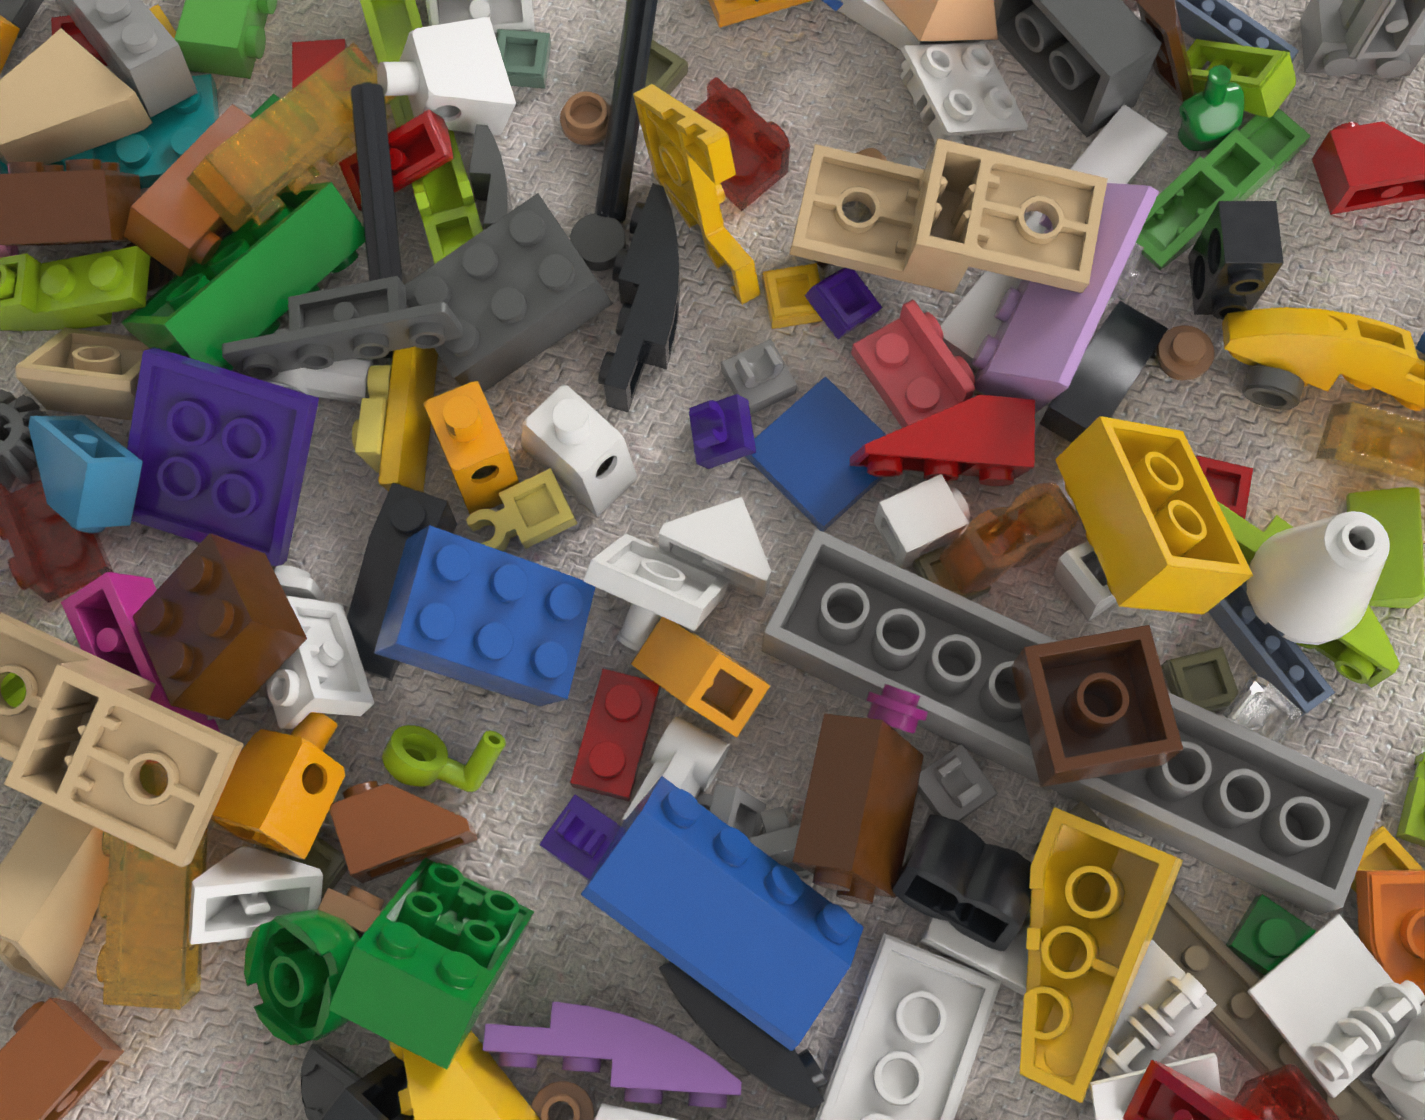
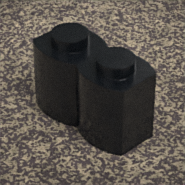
M930 814L915 838L892 891L899 899L913 909L930 917L948 921L961 934L991 949L1005 951L1021 930L1031 904V889L1029 886L1032 863L1012 849L986 844L975 832L960 821Z

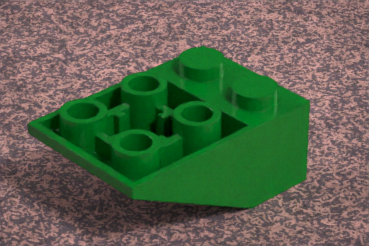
M425 857L353 947L328 1010L447 1070L474 1026L526 930L534 911L520 905L514 897L505 892L492 891L464 877L458 869L451 865L436 863Z

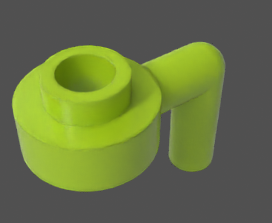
M405 725L393 732L383 750L382 761L387 771L402 784L424 787L431 785L439 779L463 791L475 792L483 784L505 747L506 741L498 732L486 731L465 765L448 757L446 745L435 733L420 726Z

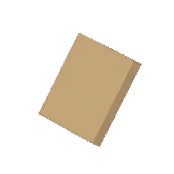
M64 328L15 366L16 378L46 410L132 420L142 354L144 350L150 348L135 336Z

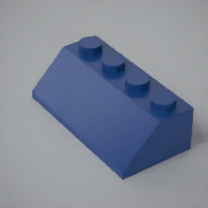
M663 776L660 777L624 820L581 892L583 897L790 1051H793L800 1044L849 970L864 928L844 908L831 903L803 882L792 869L779 864L751 843L745 834L736 828L728 826L700 805L693 795L683 789H679Z

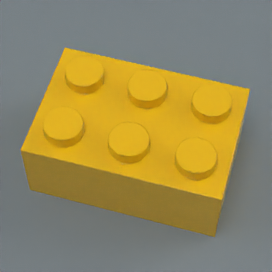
M1099 416L1055 459L1064 479L1065 489L1073 500L1086 530L1087 540L1094 548L1107 578L1108 588L1115 597L1119 607L1204 615L1253 576L1183 431Z

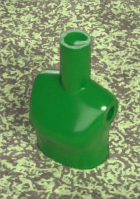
M1217 65L1211 68L1204 90L1182 102L1179 107L1181 127L1178 130V139L1183 146L1191 151H1204L1215 148L1235 128L1237 129L1242 124L1245 102L1244 93L1238 83L1230 82L1231 71L1226 66Z

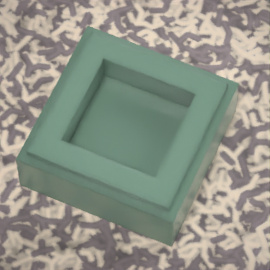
M498 29L496 40L510 86L545 89L551 50L550 33Z

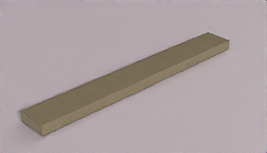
M1082 801L1069 812L1111 830ZM1171 890L1152 940L1186 974L1190 973L1207 990L1206 994L1217 1004L1205 1018L1305 1120H1399L1358 1078L1351 1082L1335 1098H1330L1247 992L1260 979Z

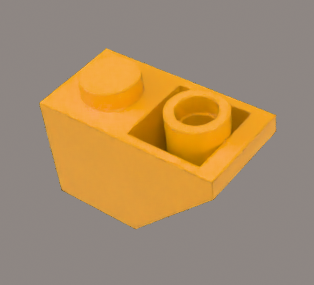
M662 616L631 662L632 666L682 703L736 738L770 688V685L761 676L684 626Z

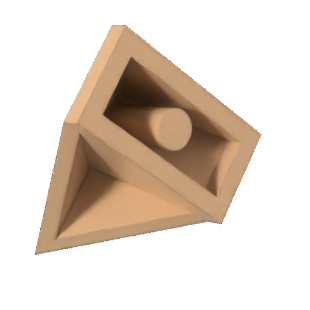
M882 0L919 41L998 40L994 0Z

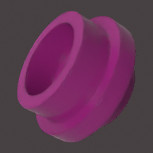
M888 684L884 685L881 695L869 691L866 698L867 701L872 702L867 714L868 718L883 720L889 726L913 734L919 719L926 721L928 712L917 708L921 696Z

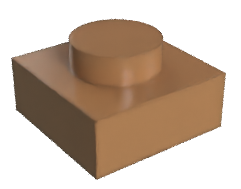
M352 885L346 895L328 888L318 910L344 919L356 932L363 935L381 913L380 910L385 901Z

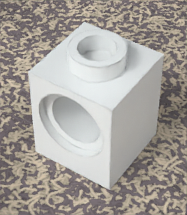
M939 474L879 502L874 523L897 566L905 569L911 566L914 559L919 558L921 555L963 538L969 525L970 511L961 492L957 488L950 490L943 475Z

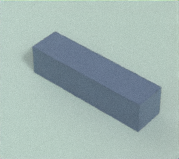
M1175 0L1181 29L1195 40L1201 39L1290 52L1292 63L1299 52L1298 49L1226 0Z
M1244 582L1208 611L1294 721L1335 694V691L1296 643L1283 638L1284 634L1274 628L1269 622L1264 624L1256 616L1247 595V582Z

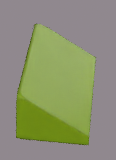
M1399 487L1349 493L1346 496L1347 512H1362L1375 518L1386 530L1390 543L1389 554L1368 605L1403 609L1411 608L1425 596L1419 488Z

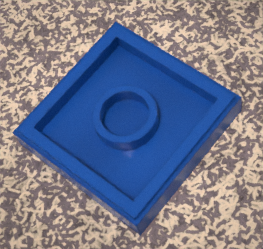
M825 376L754 438L756 453L745 457L820 531L824 532L884 478L869 475L867 473L868 467L849 465L850 457L863 445L886 434Z

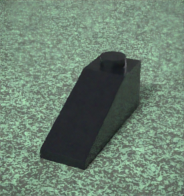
M392 483L369 536L347 615L364 672L389 681L393 680L400 661L375 654L374 651L406 539L429 525L450 533H454L457 526L447 500L396 483Z

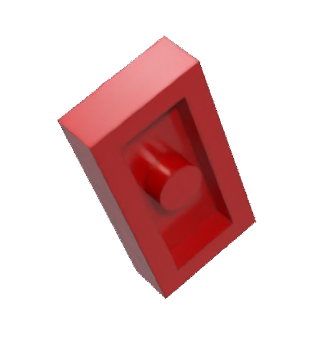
M602 669L570 781L572 787L630 802L661 686L651 680Z

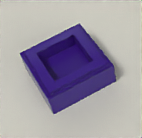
M842 268L814 285L804 295L837 340L874 317L883 308L856 271L848 268Z

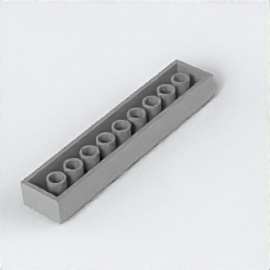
M816 529L764 631L762 652L867 701L866 698L869 691L881 695L885 684L919 695L921 697L917 708L927 711L928 715L926 721L919 719L917 726L957 745L962 744L966 749L1039 783L1011 666L1024 647L1055 642L1057 640ZM1170 692L1168 694L1183 750L1175 757L1160 766L1047 786V788L1077 802L1082 801L1089 808L1316 916L1343 908L1386 794L1377 788Z

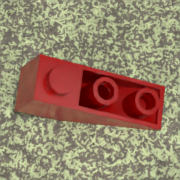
M977 395L866 443L850 457L849 466L868 467L867 473L878 477L900 476L903 474V470L924 472L923 478L926 480L942 474L945 481L948 482L957 480L959 475L979 477V483L986 486L1014 484V479L1034 468L1035 400Z

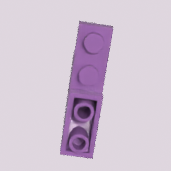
M552 1001L550 1028L485 1024L483 1051L499 1053L498 1066L536 1069L538 1056L563 1058L562 1070L600 1073L601 1060L612 1061L610 1087L625 1088L624 1102L662 1104L663 1091L689 1093L688 1106L727 1109V1096H741L742 1082L715 1059L689 1042L657 1026L624 1014L591 1006Z

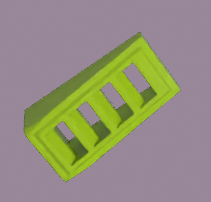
M1196 39L1187 50L1193 78V92L1199 93L1204 90L1211 68L1217 65L1226 66L1231 71L1230 82L1238 83L1243 90L1245 98L1244 111L1251 114L1271 118L1296 85V76L1290 52ZM1207 61L1212 62L1206 70H1201Z

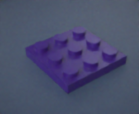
M156 347L144 350L127 446L131 453L143 461L131 521L199 543L209 533L265 553L271 566L276 567L284 564L288 558L319 398Z

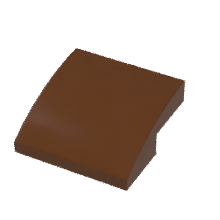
M1137 0L1141 20L1151 26L1156 38L1162 43L1153 63L1155 74L1184 102L1193 96V78L1175 0Z

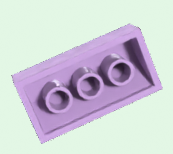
M1107 183L1090 281L1083 293L1023 279L1017 290L1012 287L1008 289L994 316L1002 321L995 337L987 335L984 338L972 361V365L979 368L975 376V390L991 396L1035 400L1036 413L1069 387L1159 193L1158 190L1146 185ZM1042 214L1039 224L1046 228L1043 233L1046 234L1051 232L1053 227L1050 219L1045 214Z

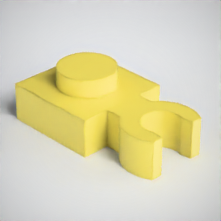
M391 365L369 367L367 376L369 398L361 399L359 419L355 420L352 427V443L355 453L377 473H379Z
M551 468L499 492L505 508L497 512L490 509L477 510L466 519L468 526L473 532L484 526H494V536L481 544L500 551H504L510 539L517 535L525 549L578 524Z

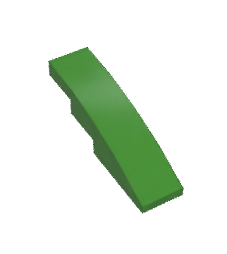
M1279 108L1271 118L1255 115L1240 131L1235 128L1204 159L1199 156L1156 197L1134 248L1157 269L1162 270L1196 243L1219 201H1245L1307 145L1311 135Z

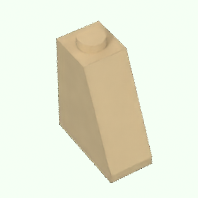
M59 29L0 79V160L6 165L10 162H44V165H49L145 130L152 123L136 92L63 29Z
M45 803L40 805L0 864V960L10 970L61 991L63 990L71 976L123 843L122 839Z

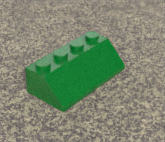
M332 182L282 187L254 210L237 230L232 229L221 238L222 241L219 248L205 265L201 266L195 262L182 277L178 275L146 301L145 307L136 309L121 323L131 334L149 348L156 347L231 371L234 367L222 357V344L273 334L280 326V322L277 319L289 309L288 297L320 291L317 284L330 272L333 274L338 273L349 267L358 258L359 254L356 250L365 243L364 227Z

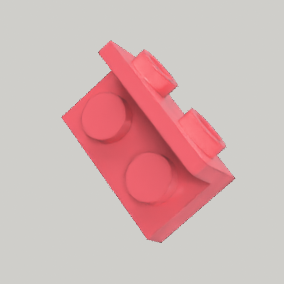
M913 299L903 304L900 318L854 343L851 351L852 356L902 428L972 398L975 390L974 374L968 363L961 356L954 357L943 341V331L936 318L930 312L923 313Z

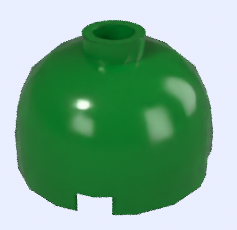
M318 909L292 912L276 916L270 922L259 925L252 932L245 949L244 975L246 985L250 986L257 983L263 1003L254 1006L259 1020L274 1037L290 1045H301L308 1041L327 1037L349 1022V1020L328 1010L353 947L360 939L356 931L344 919Z

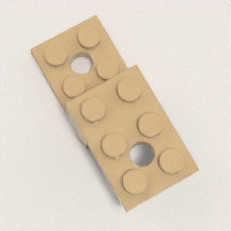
M940 138L936 141L925 169L815 144L789 255L950 293L956 291L968 267L1083 293L1090 281L1108 178ZM852 201L861 202L869 208L872 218L863 223H855L844 215L842 206ZM1031 211L1045 214L1050 219L1053 230L1046 234L1032 231L1024 220V214Z
M0 612V757L13 762L4 785L179 867L190 864L244 743L149 700L156 685L155 683ZM10 672L21 677L26 687L25 699L18 707L9 705L1 693L2 681ZM149 759L159 762L167 771L168 785L160 796L148 793L140 782V769Z

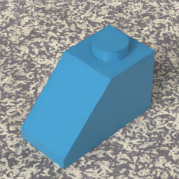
M85 415L30 416L28 428L47 504L63 517L72 528L78 531L99 533L104 531L105 527L130 526L143 461Z

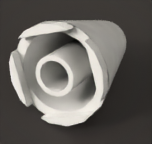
M1356 511L1341 513L1274 534L1259 547L1249 565L1253 576L1247 580V595L1256 616L1264 624L1269 622L1274 628L1284 634L1283 638L1294 643L1320 645L1341 638L1361 621L1366 612L1389 554L1390 543L1388 534L1381 523L1375 518Z

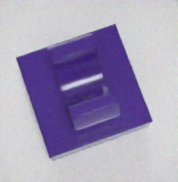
M735 394L719 401L709 400L689 408L697 465L711 469L756 453L749 401Z
M574 795L539 845L547 853L589 881L618 832L620 825L577 795Z

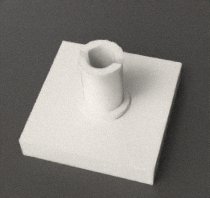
M626 533L591 560L584 578V582L631 602L617 639L626 647L636 651L640 650L661 616L695 631L723 600L731 580Z

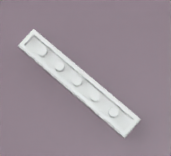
M1124 104L1070 170L1108 178L1107 183L1130 184L1163 144L1168 133ZM1035 211L1026 224L1032 231L1043 234L1046 228L1039 224L1043 213ZM985 271L941 324L944 335L943 341L954 356H961L977 372L979 368L972 365L973 358L987 335L995 337L1002 322L994 317L995 312L1008 289L1012 287L1017 290L1022 279Z

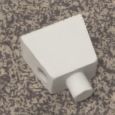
M489 17L416 28L408 35L400 62H380L378 65L377 82L384 89V96L408 95L414 118L430 109L444 119L448 130L475 133L476 124L488 125L492 135H501L516 105Z
M565 384L550 395L522 423L521 447L546 470L551 468L556 479L597 517L637 479L625 439L620 432ZM602 463L609 467L603 474L596 476L597 470Z

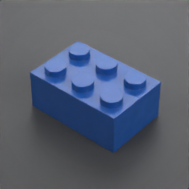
M429 525L406 539L374 653L539 707L567 700L595 586L579 578Z

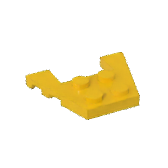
M653 84L633 93L654 177L664 187L665 193L688 227L691 228L696 224L700 226L706 253L715 267L718 269L727 264L732 272L735 284L731 287V290L738 301L743 305L761 295L754 260L727 231L720 209V204L725 201V193L720 183L736 175L728 134L722 128Z

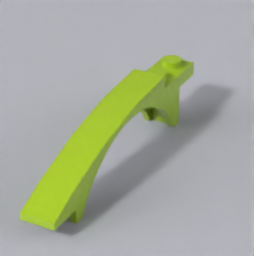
M360 0L378 65L380 62H400L409 33L416 28L423 27L416 1ZM408 95L388 96L396 128L414 118ZM452 130L448 131L454 159L412 183L434 263H437L483 231L470 182Z

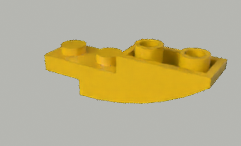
M1313 308L1253 309L1227 313L1222 321L1224 349L1228 350L1235 359L1244 364L1254 366L1259 363L1267 367L1286 370L1300 377L1304 381V387L1310 384L1327 392L1338 376L1342 374L1355 387L1363 390H1371L1373 387L1392 395L1401 405L1414 411L1425 409V361L1418 358L1411 332L1351 313Z

